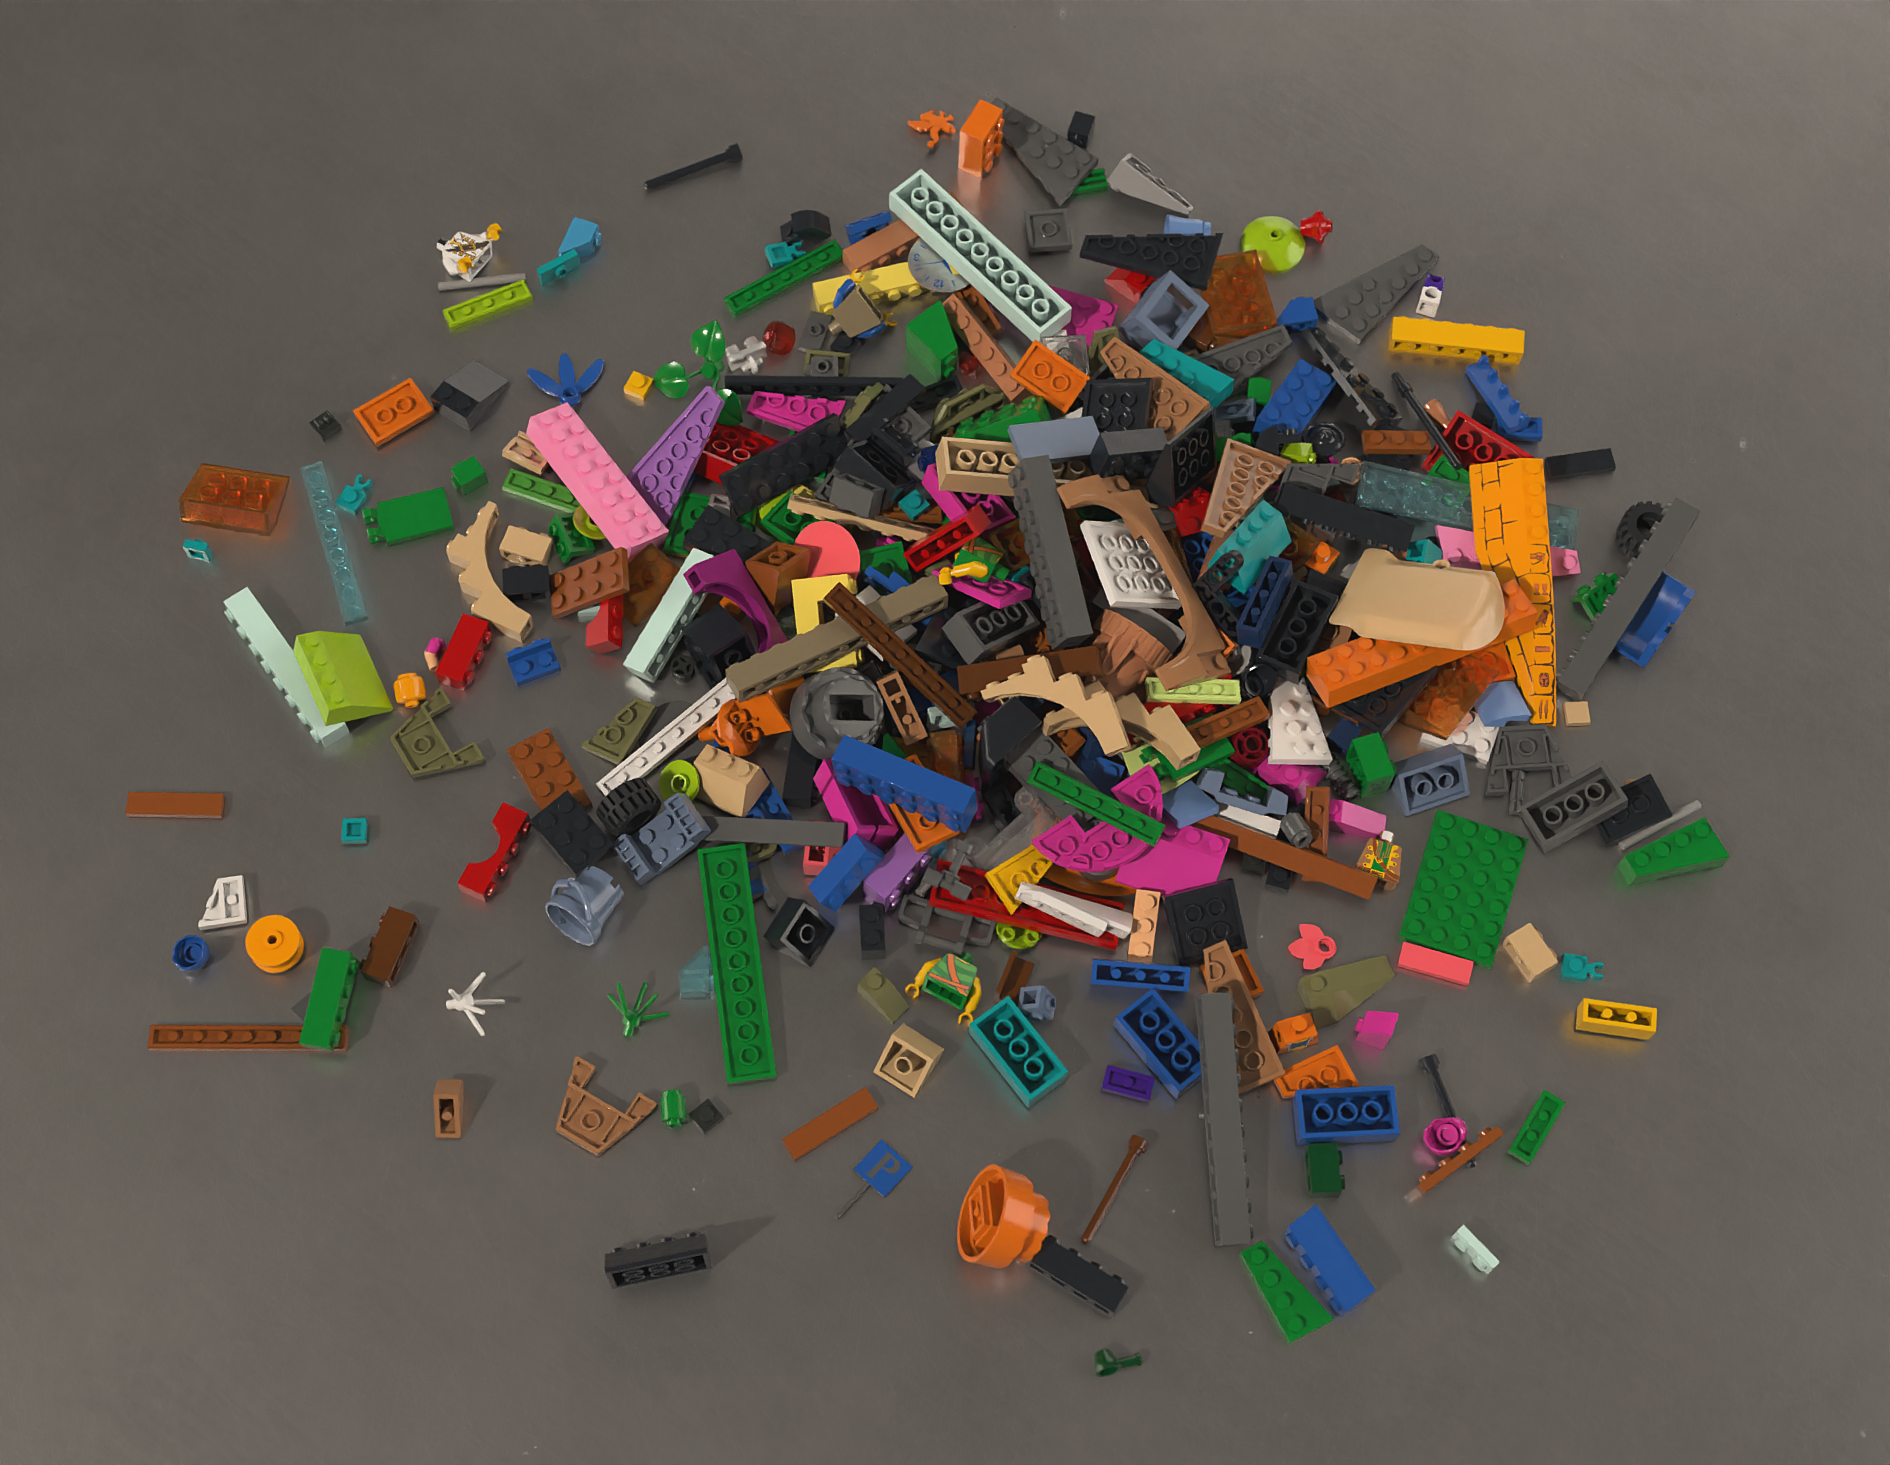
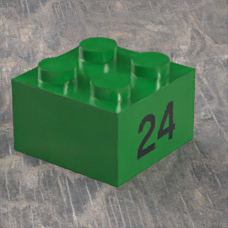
M1379 732L1352 739L1345 756L1353 780L1357 784L1356 788L1361 790V799L1387 792L1396 774L1395 764L1393 760H1389L1387 755V743L1384 739H1381Z

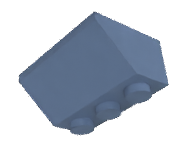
M1452 744L1394 763L1396 774L1391 782V787L1405 816L1470 795L1463 753Z

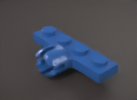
M762 768L770 783L745 818L793 820L766 770ZM780 845L785 856L803 847Z

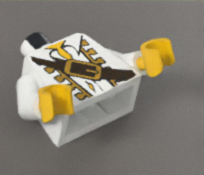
M498 223L491 224L487 231L482 234L458 232L451 240L443 237L438 240L437 249L442 251L443 264L451 276L459 275L471 282L493 257L492 240L497 241L499 234L503 232Z

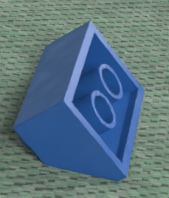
M854 833L808 887L821 905L836 912L887 852Z

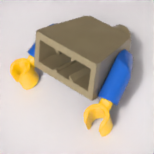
M855 269L850 273V279H847L837 290L833 301L834 310L832 312L836 320L830 323L828 328L835 336L844 330L850 338L854 336L858 338H872L885 330L887 325H896L897 320L889 323L888 317L893 313L887 312L882 315L859 284L855 285V283H859L864 279V275L860 279L854 277V273L858 270Z

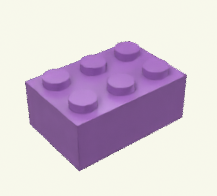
M904 833L863 880V898L871 904H883L884 914L890 909L893 911L899 905L900 897L903 893H909L916 884V878L920 874L923 876L927 868L931 867V847L916 854Z

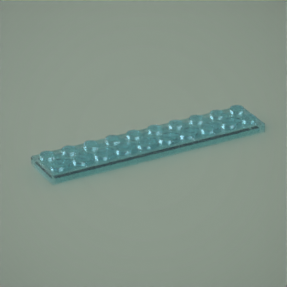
M1363 461L1361 463L1355 505L1473 532L1470 485ZM1546 502L1550 546L1575 550L1579 510Z

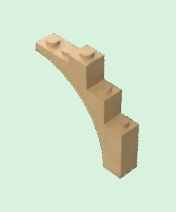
M488 501L486 506L479 510L474 525H470L467 529L466 537L457 534L455 539L450 540L446 552L451 563L464 568L458 579L461 590L477 598L471 606L473 617L489 622L491 629L523 643L534 625L532 617L503 595L489 571L488 544L492 529L499 517L497 504Z
M1035 655L1028 658L1027 663L1022 664L1025 674L1021 672L1008 676L1007 681L989 683L986 685L987 689L981 691L983 699L988 703L1014 696L1043 698L1061 704L1086 722L1098 738L1105 755L1108 757L1132 749L1112 694L1098 691L1091 695V699H1088L1081 678L1077 674L1066 673L1058 677L1059 681H1056L1050 662L1045 656Z
M1099 680L1092 684L1083 685L1088 699H1091V695L1098 691L1107 692ZM1135 693L1128 696L1121 695L1115 700L1126 733L1135 735L1151 744L1170 761L1176 770L1197 760L1201 749L1170 705L1163 708L1157 707L1148 713ZM1064 707L1058 712L1055 710L1049 712L1044 717L1041 730L1045 736H1049L1061 730L1088 725L1077 714Z

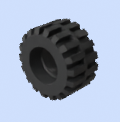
M1642 501L1638 502L1636 506L1633 504L1622 517L1617 527L1616 539H1619L1617 542L1618 547H1623L1621 552L1624 555H1630L1629 559L1633 557L1637 559L1641 553L1638 551L1644 539L1648 541L1650 539L1642 535L1637 527L1644 526L1651 529L1656 520L1661 522L1664 516L1661 513L1664 508L1660 507V503L1657 502L1654 505L1652 501H1647L1646 504Z
M634 778L620 784L609 792L599 804L596 815L614 838H619L624 833L632 835L648 824L660 810L662 802L645 779Z

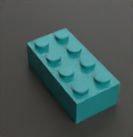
M1009 996L969 1024V1034L1027 1108L1067 1080L1068 1070Z

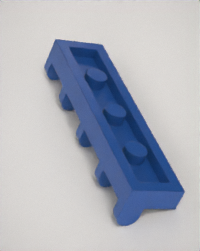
M1487 355L1481 356L1477 363L1466 366V374L1507 434L1527 428L1530 417L1522 413L1518 400H1513L1508 392L1509 387L1507 384L1503 385L1498 378V371L1492 369L1488 364L1489 358Z

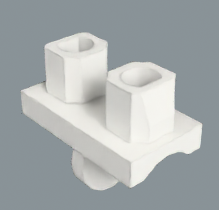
M751 336L744 341L746 349L739 351L737 345L726 348L728 367L731 373L740 369L743 372L750 369L753 374L758 373L757 366L762 364V359L767 357L764 341L759 342L755 336Z

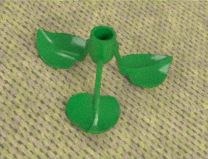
M713 320L698 328L691 337L693 351L696 355L704 357V361H706L701 369L685 375V367L681 363L668 362L657 370L654 376V383L666 396L674 399L685 396L689 391L687 379L702 374L707 379L714 378L712 388L716 391L718 380L721 379L719 374L724 370V363L721 359L726 351L723 331L717 320ZM726 388L718 390L717 393L725 401V404L716 422L724 425L741 424L743 422L742 407L737 394Z

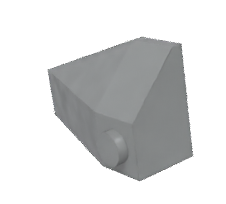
M1131 153L1127 154L1120 161L1107 180L1111 183L1110 187L1116 192H1123L1124 194L1187 215L1194 208L1176 191H1168L1166 189V182L1161 178L1150 175L1151 169Z

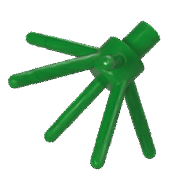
M617 982L616 985L621 1004L612 994H608L611 1002L624 1015L622 1023L625 1024L624 1036L632 1037L634 1027H638L640 1021L670 1015L668 1011L643 1015L658 998L657 993L638 1011L648 985L647 982L643 983L633 1009H628L620 982Z

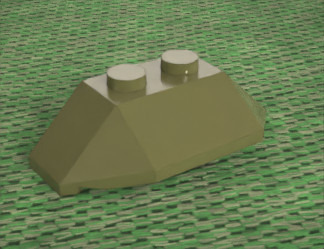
M979 384L971 388H964L951 398L943 399L937 405L929 442L936 444L941 441V436H951L949 430L956 431L961 424L960 422L966 418H979L988 409L995 411L997 408L1001 410L1003 406L1008 404V397L1002 390L985 384Z

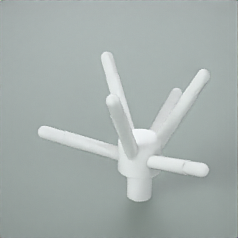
M482 972L462 994H457L453 989H449L448 992L454 999L446 1002L448 1010L457 1009L458 1011H465L481 1036H484L485 1032L471 1011L484 1015L485 1011L473 1005H493L506 1002L504 999H473L471 994L486 976L485 972Z

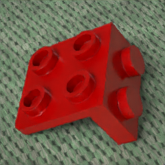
M1196 487L1174 507L1164 506L1174 513L1177 535L1180 537L1201 531L1211 496L1203 488Z

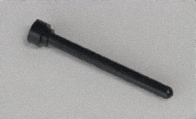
M737 143L730 145L724 153L645 181L644 187L651 189L727 160L730 162L743 160L741 150Z
M1432 1054L1418 1060L1421 1070H1425V1073L1429 1074L1447 1118H1458L1438 1072L1440 1062L1437 1055ZM1467 1138L1464 1139L1461 1147L1468 1142ZM1475 1157L1466 1163L1468 1167L1474 1168L1476 1166Z

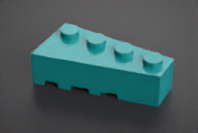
M1153 339L1139 352V354L1207 400L1214 409L1233 393V378L1156 339Z

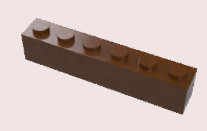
M1096 645L1035 654L1041 657L1045 656L1049 660L1056 681H1059L1058 677L1066 673L1077 674L1085 684L1095 683L1098 678H1103L1101 652ZM1035 655L957 666L960 695L967 698L968 701L980 700L982 696L981 691L987 689V684L995 681L1002 683L1008 680V676L1018 672L1025 674L1022 664L1027 663V659Z

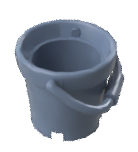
M591 866L589 869L586 867L576 879L561 878L557 880L552 888L551 899L545 904V911L550 920L564 934L583 945L591 946L601 936L602 927L619 902L624 898V892L619 884L616 888L612 886L610 882L613 878L603 870L595 866ZM559 888H566L561 894H557Z

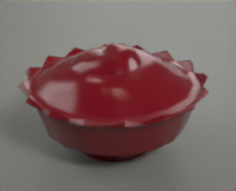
M1254 725L1231 735L1229 742L1235 750L1231 759L1235 760L1237 765H1242L1245 769H1255L1270 755V748L1268 747L1269 734L1263 728Z

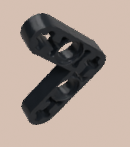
M1230 550L1223 554L1192 586L1207 613L1229 636H1237L1236 628H1233L1232 624L1234 621L1238 623L1241 614L1220 589L1244 564V558L1237 550ZM1233 558L1235 560L1233 565L1226 568L1225 565ZM1214 570L1221 573L1222 581H1217L1213 577ZM1203 586L1206 588L1204 594L1201 592ZM1215 602L1222 604L1223 613L1216 611L1214 607Z

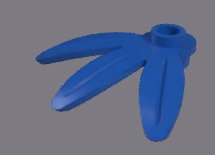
M565 353L560 356L559 361L561 386L534 368L528 369L527 374L541 390L559 397L561 404L568 402L570 406H574L581 401V393L588 390L599 378L604 366V360L597 359L583 373L576 384L572 362Z

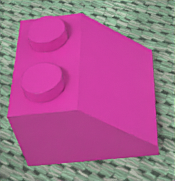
M1268 758L1258 766L1260 780L1286 794L1288 800L1297 806L1306 797V786H1316L1327 774V771L1318 765L1268 764Z

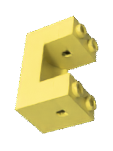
M848 574L791 580L797 635L809 632L817 625L825 624L823 603L825 602L822 599L838 582L843 584L854 595L858 594L857 581ZM858 648L804 674H817L835 667H847L856 670L862 667L861 664L865 663L864 650Z

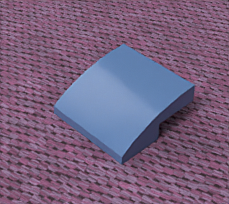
M1514 681L1488 683L1467 691L1484 727H1504L1507 721H1528L1531 716Z

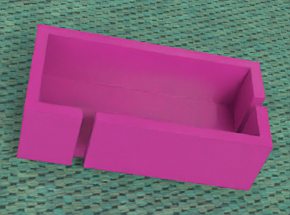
M824 759L813 780L820 794H823L822 798L833 821L847 824L845 843L855 833L876 846L887 849L897 833L898 827L886 803L874 794L866 795L855 786H845L839 783L835 776L832 760Z

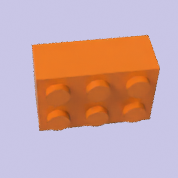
M981 99L979 100L960 130L959 169L979 178H982L985 171L989 172L994 157H998L1003 148L1001 144L1004 134L1002 132L1004 119H1002L1003 109Z

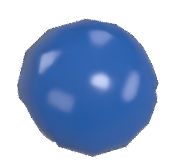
M187 935L179 939L175 944L172 961L180 970L197 971L208 962L210 955L209 947L201 937Z

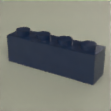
M1269 556L1236 625L1238 644L1261 649L1293 580L1292 561Z

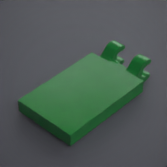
M444 487L377 503L378 509L366 508L362 510L366 525L378 522L379 528L367 529L370 544L386 540L387 545L390 546L455 530Z
M1207 714L1199 719H1196L1188 724H1185L1184 726L1188 727L1194 723H1197L1201 720L1213 716V714ZM1226 737L1201 748L1197 760L1179 770H1176L1170 761L1152 745L1142 749L1141 752L1143 754L1139 755L1143 764L1158 758L1162 765L1153 770L1159 782L1170 777L1174 783L1234 755L1235 750Z

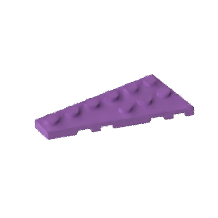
M708 385L626 476L666 528L725 404V401Z

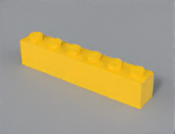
M1393 316L1389 332L1388 350L1479 360L1481 356L1487 355L1491 362L1519 365L1524 354L1525 331L1515 328L1504 329L1494 326H1477L1470 323L1458 324L1450 321L1440 322L1429 319Z

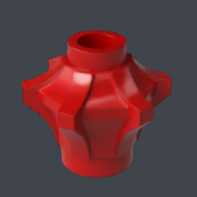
M1317 210L1312 216L1301 219V236L1314 238L1318 242L1324 243L1326 235L1333 231L1332 219L1326 218L1321 210Z

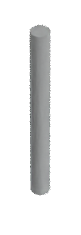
M526 273L473 278L471 282L465 279L438 282L439 291L515 283L523 279L526 282Z
M1695 800L1673 812L1671 818L1627 837L1619 842L1620 848L1625 850L1700 809L1701 803Z

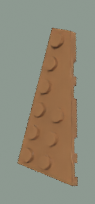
M1116 337L1100 352L1116 379L1151 378L1153 380L1148 429L1162 427L1168 441L1211 407L1210 403Z
M1228 438L1224 446L1201 531L1223 538L1285 472L1287 463L1292 461Z
M1224 940L1204 949L1208 993L1230 992V997L1234 1000L1235 1004L1232 1021L1236 1024L1237 1028L1234 1045L1239 1053L1236 1069L1241 1077V1086L1238 1088L1240 1095L1282 1077L1286 1073L1227 941Z

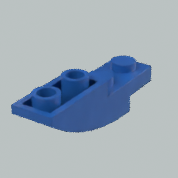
M870 565L862 575V578L865 579L864 583L868 586L870 585L873 589L878 588L883 591V596L892 594L903 586L910 585L896 572L893 571L890 577L887 578ZM932 615L913 623L921 634L924 633Z

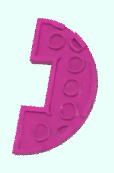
M1150 764L1110 789V793L1116 801L1161 822L1163 810L1161 786ZM1072 815L1032 840V845L1044 857L1061 867L1079 872H1103L1116 869L1134 860L1149 846V844L1105 822L1099 823L1085 833Z

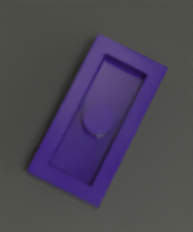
M1107 1065L1101 1090L1149 1103L1155 1077Z

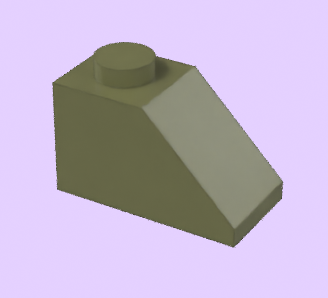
M875 967L857 983L858 993L891 1024H894L909 1009V1005L892 982Z

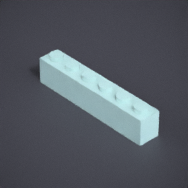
M693 548L685 559L684 564L674 577L672 584L662 597L660 604L650 617L649 622L623 663L634 675L652 683L656 681L683 636L681 628L692 621L708 592L694 594L683 574L694 564L714 557L713 555Z

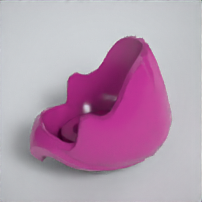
M1437 1118L1425 1128L1423 1140L1427 1147L1436 1155L1449 1156L1461 1147L1464 1139L1467 1137L1468 1130L1465 1122L1460 1118Z

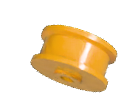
M269 915L257 920L250 927L246 936L245 945L249 956L257 967L268 973H282L290 970L300 961L304 952V940L296 925L284 916Z

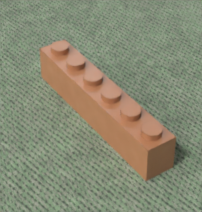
M953 192L948 193L963 207ZM900 219L843 249V263L850 272L858 269L855 273L886 267L892 261L907 256L913 245L921 237Z
M953 293L942 304L948 321L1010 401L1020 404L1023 403L1022 400L1034 396L1033 393L1009 377L1017 365L966 301Z

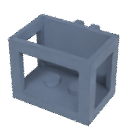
M1170 270L1150 285L1119 326L1118 331L1140 351L1153 339L1177 350L1209 307V304ZM1172 284L1194 306L1189 309L1184 307L1167 291L1168 287Z

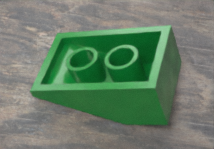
M791 490L760 521L779 542L794 545L800 532L814 522L830 521L836 523L832 519L819 520L812 514L805 513L804 515L793 513L791 509H787L790 495L795 494Z

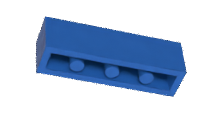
M1092 959L1091 984L1189 991V966Z

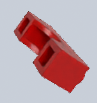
M623 594L601 602L596 617L586 625L587 648L599 654L622 648Z
M504 802L492 820L494 830L500 836V844L497 851L492 857L483 862L468 863L457 882L461 892L485 903L489 896L492 897L495 894L499 878L507 873L509 860L512 855L515 856L518 853L523 835L527 836L531 829L529 814Z

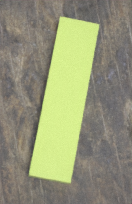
M1146 677L1145 680L1146 702L1240 704L1241 702L1239 680L1214 679L1165 691L1158 677Z

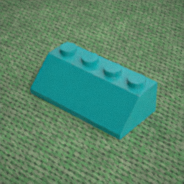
M1263 500L1217 549L1207 567L1210 568L1228 551H1239L1244 558V564L1228 583L1242 594H1245L1260 577L1269 556L1278 557L1291 542L1282 513ZM1231 558L1230 562L1226 564L1225 567L1228 568L1231 565H1233V562L1235 560ZM1214 570V572L1222 578L1221 573L1217 570Z

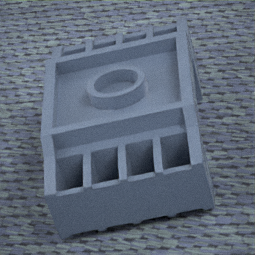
M1204 768L1195 783L1198 788L1212 794L1213 798L1218 802L1262 816L1267 813L1286 816L1288 796L1272 786L1267 787L1263 802L1261 803V799L1256 796L1245 794V797L1238 796L1239 792L1223 786L1222 790H1220L1225 773L1218 769Z
M676 793L664 802L666 810L634 835L630 836L624 833L613 843L614 848L640 886L655 876L662 874L712 832L687 794Z

